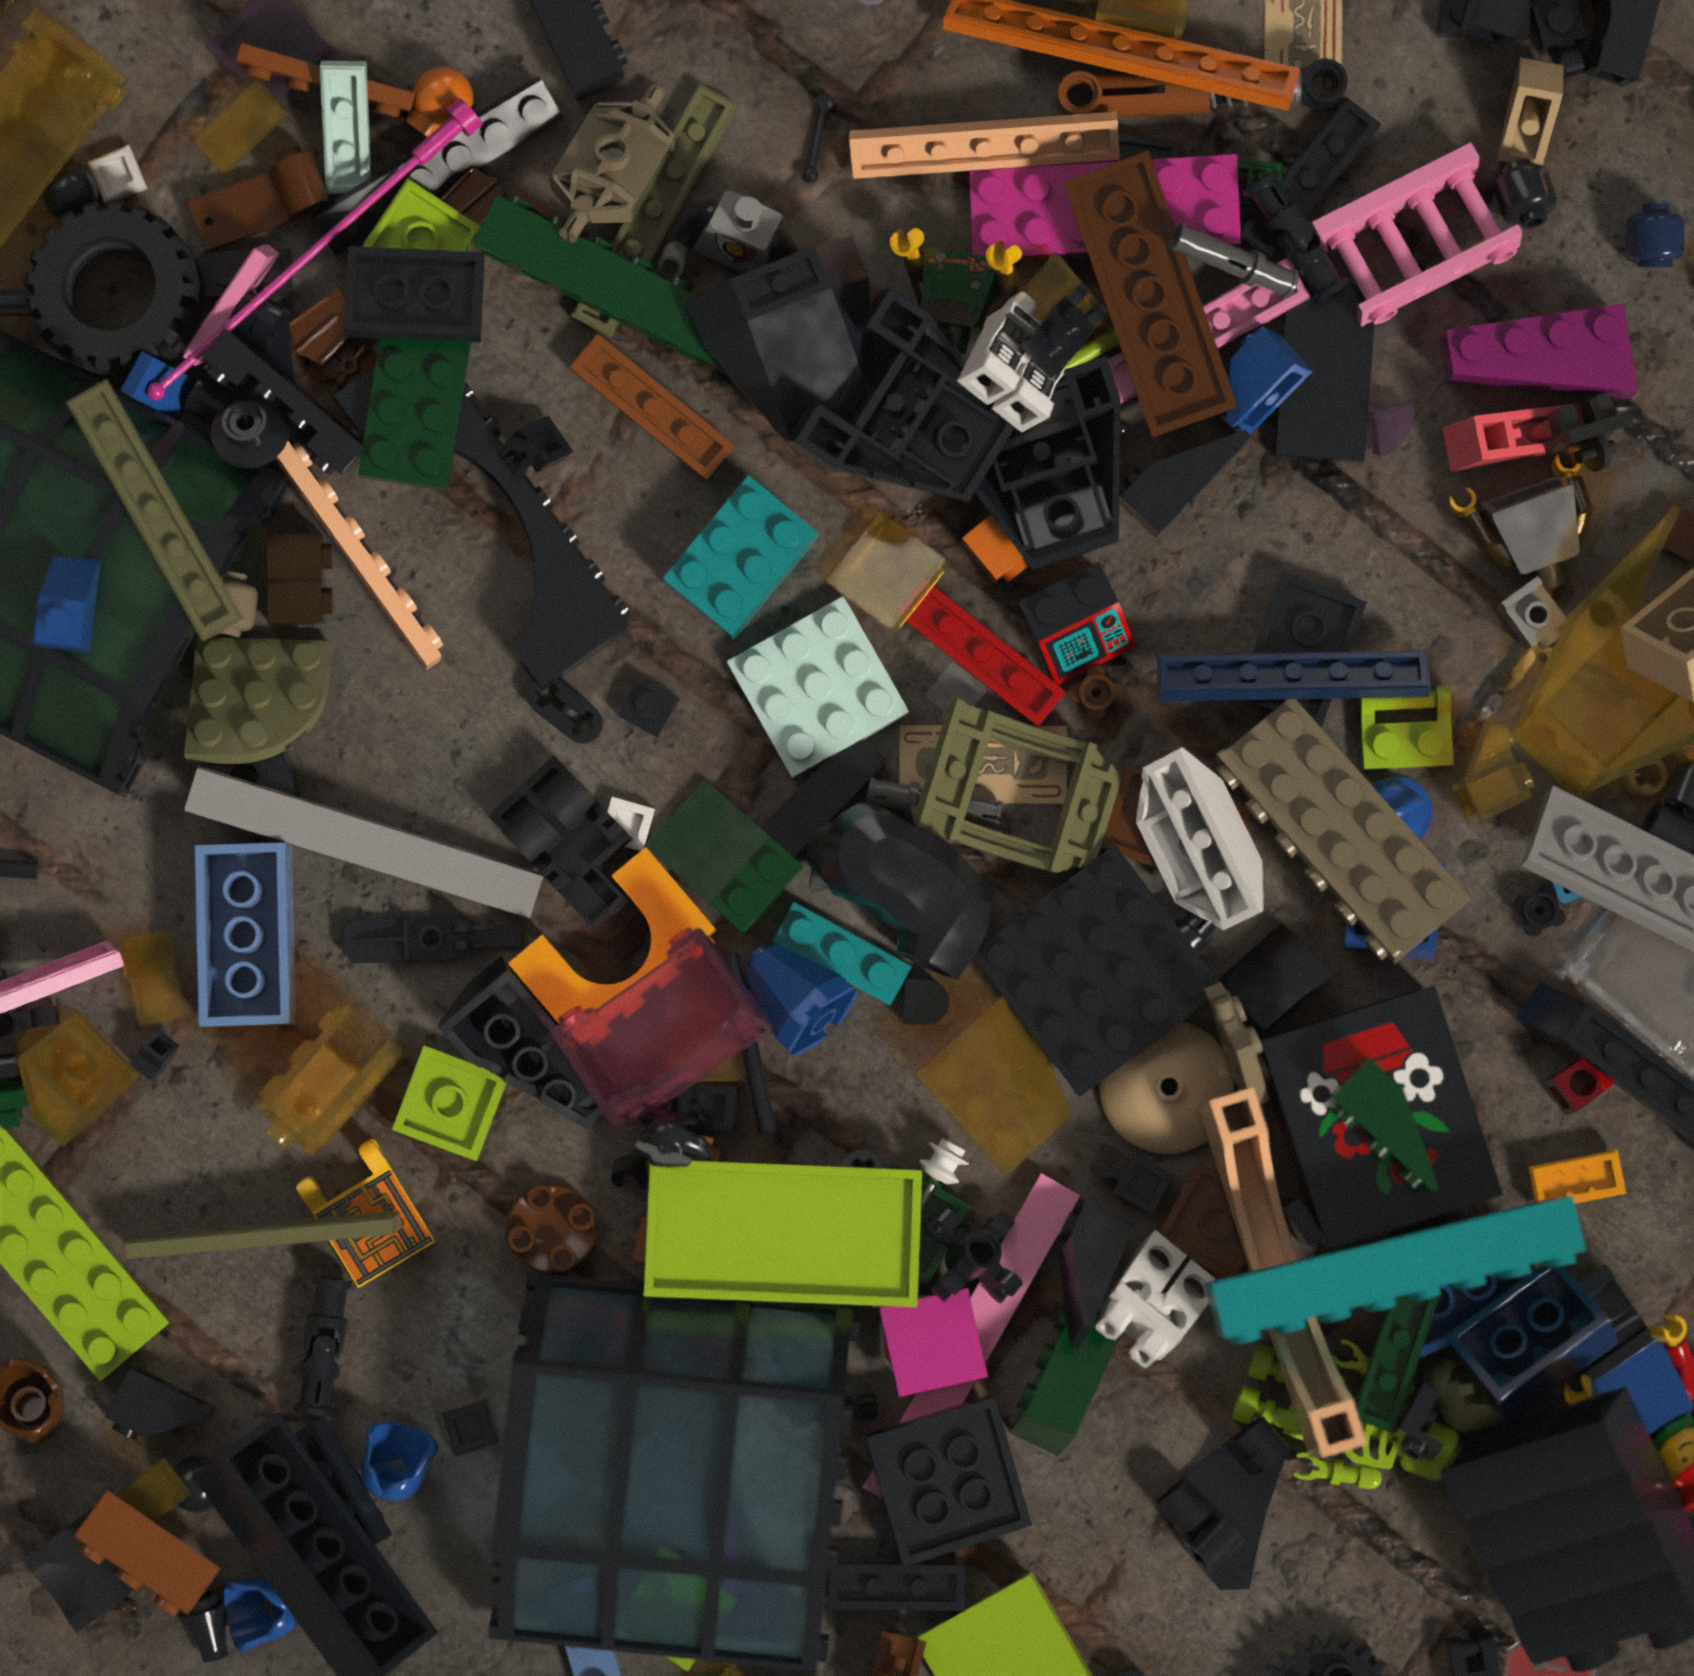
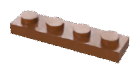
M241 43L236 61L238 66L245 67L244 75L269 82L271 75L288 80V88L307 94H313L314 88L321 89L319 65ZM367 79L368 103L375 105L374 113L393 119H399L401 113L409 115L415 93Z
M598 333L569 367L574 374L706 482H709L736 449L732 442Z

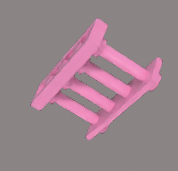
M1471 142L1312 222V226L1327 248L1338 249L1366 301L1358 304L1357 320L1361 327L1372 321L1374 324H1381L1395 316L1398 308L1491 261L1493 264H1500L1517 253L1522 237L1520 226L1517 224L1501 232L1472 181L1478 172L1480 157ZM1449 187L1451 190L1458 191L1486 240L1464 252L1460 250L1433 202L1435 194ZM1409 207L1419 212L1446 260L1424 272L1421 271L1393 221L1395 214ZM1369 227L1372 230H1378L1406 280L1384 292L1381 291L1353 241L1356 237L1355 234Z

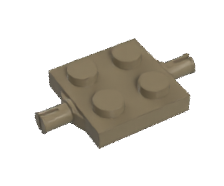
M1221 982L1205 988V994L1219 1042L1233 1069L1232 1078L1237 1084L1238 1091L1254 1087L1259 1105L1269 1101L1265 1082L1270 1081L1271 1076L1262 1056L1256 1055L1263 1052V1048L1253 1026L1247 1028L1242 1023L1247 1021L1238 997H1231Z

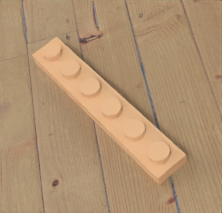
M1117 112L854 130L849 133L853 179L1120 160Z
M287 441L285 448L275 458V461L424 669L428 670L441 661L442 655L438 649L443 646L440 638L429 624H426L424 627L420 626L412 612L417 610V607L402 587L397 591L392 587L386 578L391 573L389 567L377 551H374L372 554L367 552L360 542L365 535L350 514L343 518L334 506V503L339 500L336 493L324 478L317 482L307 467L312 465L313 462L309 459L304 448L299 442L291 446L289 441Z

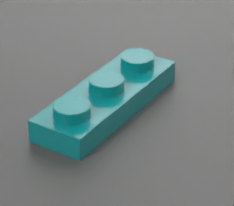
M793 902L772 941L840 974L849 984L891 1006L912 967Z

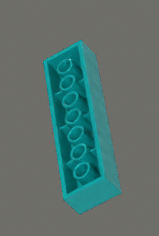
M1558 1196L1205 1282V1287L1217 1336L1224 1339L1229 1338L1231 1344L1238 1345L1261 1339L1259 1330L1274 1327L1275 1333L1283 1334L1306 1328L1304 1319L1316 1316L1319 1317L1320 1322L1324 1321V1323L1351 1317L1350 1308L1363 1305L1364 1311L1369 1310V1312L1396 1306L1395 1297L1406 1294L1409 1300L1414 1299V1301L1441 1295L1439 1286L1451 1283L1453 1289L1459 1288V1290L1486 1284L1484 1275L1496 1273L1497 1278L1504 1277V1279L1531 1273L1529 1264L1541 1262L1542 1268H1553L1576 1262L1574 1253L1586 1251V1246L1573 1196Z

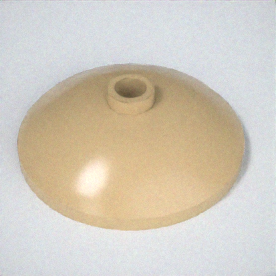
M1182 1021L1099 1083L1101 1104L1108 1121L1126 1141L1149 1152L1177 1154L1192 1150L1208 1141L1199 1108L1210 1100L1233 1094L1234 1081L1231 1065L1224 1050L1217 1041L1201 1028ZM1166 1078H1172L1177 1083L1176 1092L1170 1096L1165 1095L1161 1091V1083Z

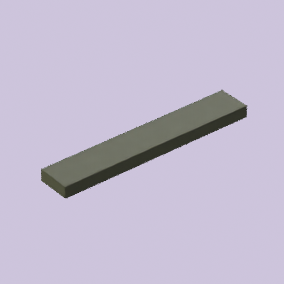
M700 83L697 84L672 130L675 136L674 152H670L669 149L632 209V221L621 223L610 243L614 246L612 253L628 260L630 255H633L650 264L653 263L738 107L737 103ZM579 302L571 314L574 320L610 339L619 325V322Z
M105 379L68 400L67 404L200 638L205 641L244 619L109 381Z
M396 1210L135 1235L125 1243L126 1259L392 1235L402 1228L401 1215Z

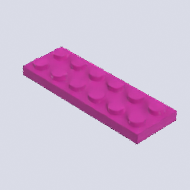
M1237 154L1152 159L1175 226L1181 222L1190 228L1223 240L1228 244L1236 247L1241 246ZM1116 162L970 170L973 254L986 256L989 246L1002 240L1004 242V252L1012 245L1019 246L1022 250L1021 259L1089 255L1063 182Z

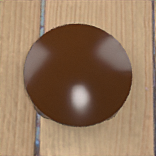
M560 1184L534 1186L524 1192L509 1211L506 1222V1236L510 1249L523 1265L536 1272L556 1274L568 1271L581 1263L593 1246L596 1236L594 1212L585 1198L570 1187Z

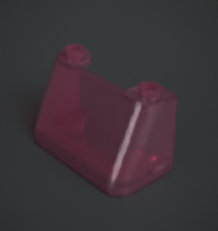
M699 927L694 931L692 928H687L676 934L669 941L671 948L666 953L668 957L666 961L599 1008L583 1010L581 1006L573 1007L558 1018L560 1025L550 1031L608 1122L623 1127H629L638 1123V1116L641 1113H654L756 1042L771 1029L772 1023L705 931Z

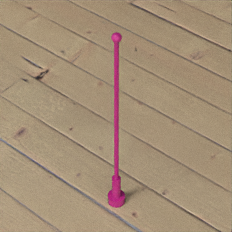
M457 98L448 106L445 111L450 118L411 152L413 154L411 159L159 383L150 384L147 388L148 397L155 401L162 399L165 395V389L202 357L201 355L224 328L229 331L234 329L416 165L427 163L461 131L469 137L483 125L481 120L468 104L461 98Z

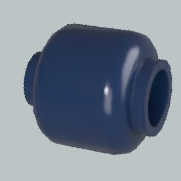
M1642 204V213L1633 214L1627 219V256L1632 260H1637V267H1673V260L1681 258L1684 253V218L1678 213H1669V204Z

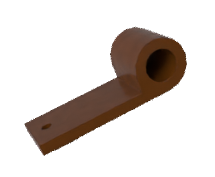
M300 147L286 149L275 156L277 162L270 167V172L186 201L205 251L209 252L304 218L331 202L311 151L302 152Z

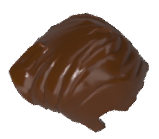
M26 1357L8 1358L0 1365V1428L9 1434H14L18 1439H25L27 1443H39L50 1438L54 1427L60 1423L65 1410V1396L59 1375L50 1365L41 1360Z

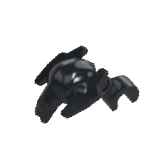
M659 1109L656 1113H641L638 1116V1121L648 1124L640 1133L642 1142L635 1143L633 1146L634 1150L629 1156H621L615 1159L612 1167L611 1181L616 1187H622L624 1175L627 1174L634 1176L639 1185L644 1184L646 1174L645 1163L648 1160L652 1166L668 1168L688 1167L692 1159L683 1156L684 1152H689L708 1161L711 1158L710 1151L712 1146L701 1135L688 1129V1127H695L697 1119L667 1109Z

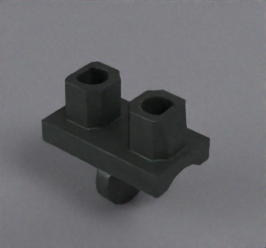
M1608 393L1588 399L1580 404L1587 421L1586 425L1582 424L1575 404L1561 407L1547 414L1554 436L1543 442L1547 455L1579 446V450L1574 453L1575 461L1578 464L1584 463L1593 472L1607 469L1612 461V453L1617 451L1616 443L1613 440L1608 441L1605 437L1614 434V431L1634 424L1630 411L1617 414Z

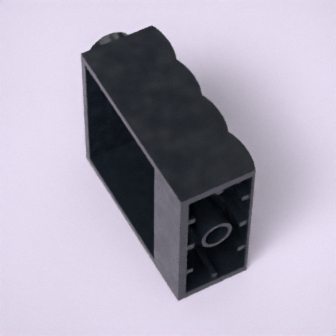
M1626 1386L1475 1433L1463 1439L1441 1470V1475L1455 1508L1465 1522L1473 1546L1488 1569L1494 1589L1503 1607L1511 1617L1519 1641L1533 1665L1565 1657L1571 1671L1585 1672L1600 1667L1616 1657L1621 1650L1619 1641L1646 1634L1654 1649H1667L1682 1644L1694 1637V1527Z

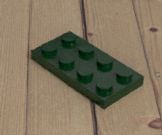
M380 339L363 440L365 448L361 452L358 471L360 478L448 491L472 342Z

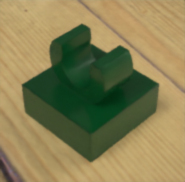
M29 1074L9 1079H0V1123L2 1129L21 1126L20 1119L24 1117L22 1107L28 1106L33 1093Z

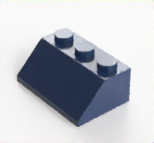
M1564 1265L1553 1268H1542L1540 1266L1445 1336L1482 1392L1508 1423L1619 1343L1610 1319Z

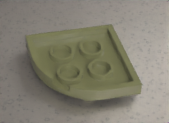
M197 637L184 750L186 763L244 764L257 762L282 753L286 750L285 746L295 740L304 731L308 733L318 721L327 701L332 661L331 641L210 637L203 641L200 637Z

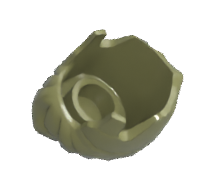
M1442 1359L1425 1372L1426 1383L1440 1391L1434 1405L1440 1409L1439 1415L1451 1429L1461 1434H1475L1506 1422V1419L1482 1392L1461 1360Z

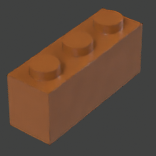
M108 1490L74 1536L82 1542L77 1548L79 1552L100 1565L104 1558L119 1568L114 1576L137 1591L142 1584L157 1594L152 1602L173 1617L176 1616L179 1610L186 1615L189 1614L220 1569Z

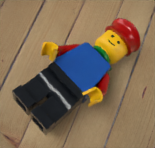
M1604 1264L1578 1283L1610 1319L1619 1343L1575 1374L1585 1390L1574 1392L1569 1388L1567 1381L1564 1383L1565 1399L1568 1404L1626 1386L1686 1512H1694V1418L1690 1414L1693 1408L1692 1401L1694 1400V1358L1685 1339L1686 1323L1680 1316L1664 1314L1663 1318L1668 1324V1331L1663 1326L1655 1325L1650 1331L1617 1284L1612 1272Z

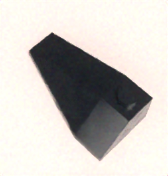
M502 956L464 987L437 1025L467 1061L479 1068L483 1067L502 1078L507 1084L514 1088L518 1087L539 1099L542 1104L586 1129L621 1100Z

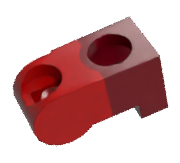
M1581 1058L1576 1059L1559 1072L1542 1081V1084L1565 1115L1578 1112L1614 1085L1612 1081Z

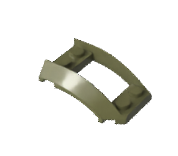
M954 699L937 720L943 723L918 806H911L914 826L962 845L1053 873L1087 866L1098 858L1122 777L1111 763H1107L1096 749L1097 745L1052 733L992 711L979 709L966 704L963 700ZM988 741L1075 767L1050 848L964 820Z

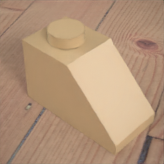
M1520 57L1509 96L1498 161L1511 163L1520 159H1531L1533 163L1543 165L1563 96V65Z

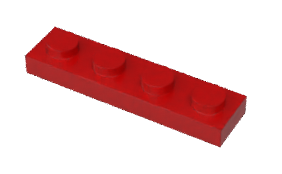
M927 580L898 614V617L1037 728L1066 693V691Z

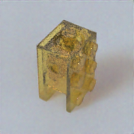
M346 1004L343 1008L340 1005H335L317 1025L323 1030L314 1042L310 1039L303 1041L290 1056L288 1061L294 1066L285 1076L281 1073L278 1076L274 1075L258 1094L264 1101L257 1109L272 1121L271 1125L265 1130V1133L281 1147L286 1149L294 1140L311 1156L320 1153L408 1051L395 1038L389 1039L362 1070L331 1044L360 1011V1008L355 1004Z

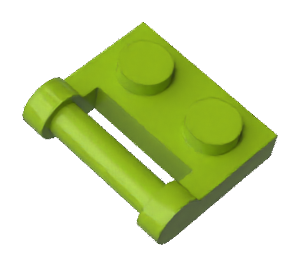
M1449 685L1435 686L1434 690H1430L1429 697L1358 698L1362 770L1454 765L1451 691ZM1435 708V721L1375 724V711Z

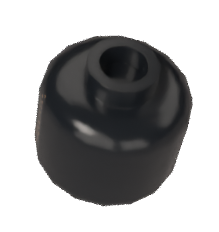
M1520 159L1505 165L1499 171L1500 176L1497 177L1493 184L1494 194L1503 220L1511 225H1521L1523 229L1541 226L1548 220L1547 215L1557 205V195L1548 169L1541 164L1533 163L1531 159Z

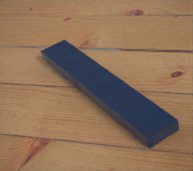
M1427 650L1157 655L1156 661L1158 702L1429 697L1431 689Z

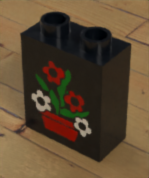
M1435 986L1423 987L1260 1039L1263 1052L1257 1054V1056H1262L1271 1076V1080L1266 1082L1307 1210L1323 1233V1238L1318 1241L1320 1248L1328 1251L1339 1247L1344 1249L1396 1236L1395 1229L1429 1219L1431 1227L1484 1215L1481 1202L1503 1195ZM1365 1057H1370L1404 1089L1439 1186L1434 1193L1428 1192L1424 1187L1419 1192H1416L1398 1175L1403 1168L1391 1156L1383 1161L1364 1143L1369 1136L1355 1124L1350 1130L1331 1113V1109L1335 1104L1328 1099V1096Z

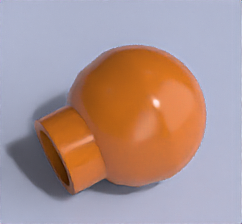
M435 67L427 70L417 79L412 93H415L413 100L414 108L405 121L425 136H430L450 118L445 109L457 98H461L472 109L474 97L469 81L462 73L453 68Z

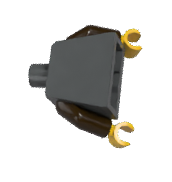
M1572 451L1570 454L1572 469L1564 468L1557 454L1551 464V471L1554 477L1480 503L1482 511L1476 510V495L1471 488H1464L1465 494L1471 500L1467 507L1457 506L1452 496H1450L1449 500L1452 513L1458 517H1465L1464 525L1479 549L1500 566H1512L1519 574L1535 571L1536 577L1540 578L1545 589L1555 588L1565 582L1560 562L1579 554V541L1586 535L1593 511L1582 476L1577 475L1581 464L1575 461V451Z

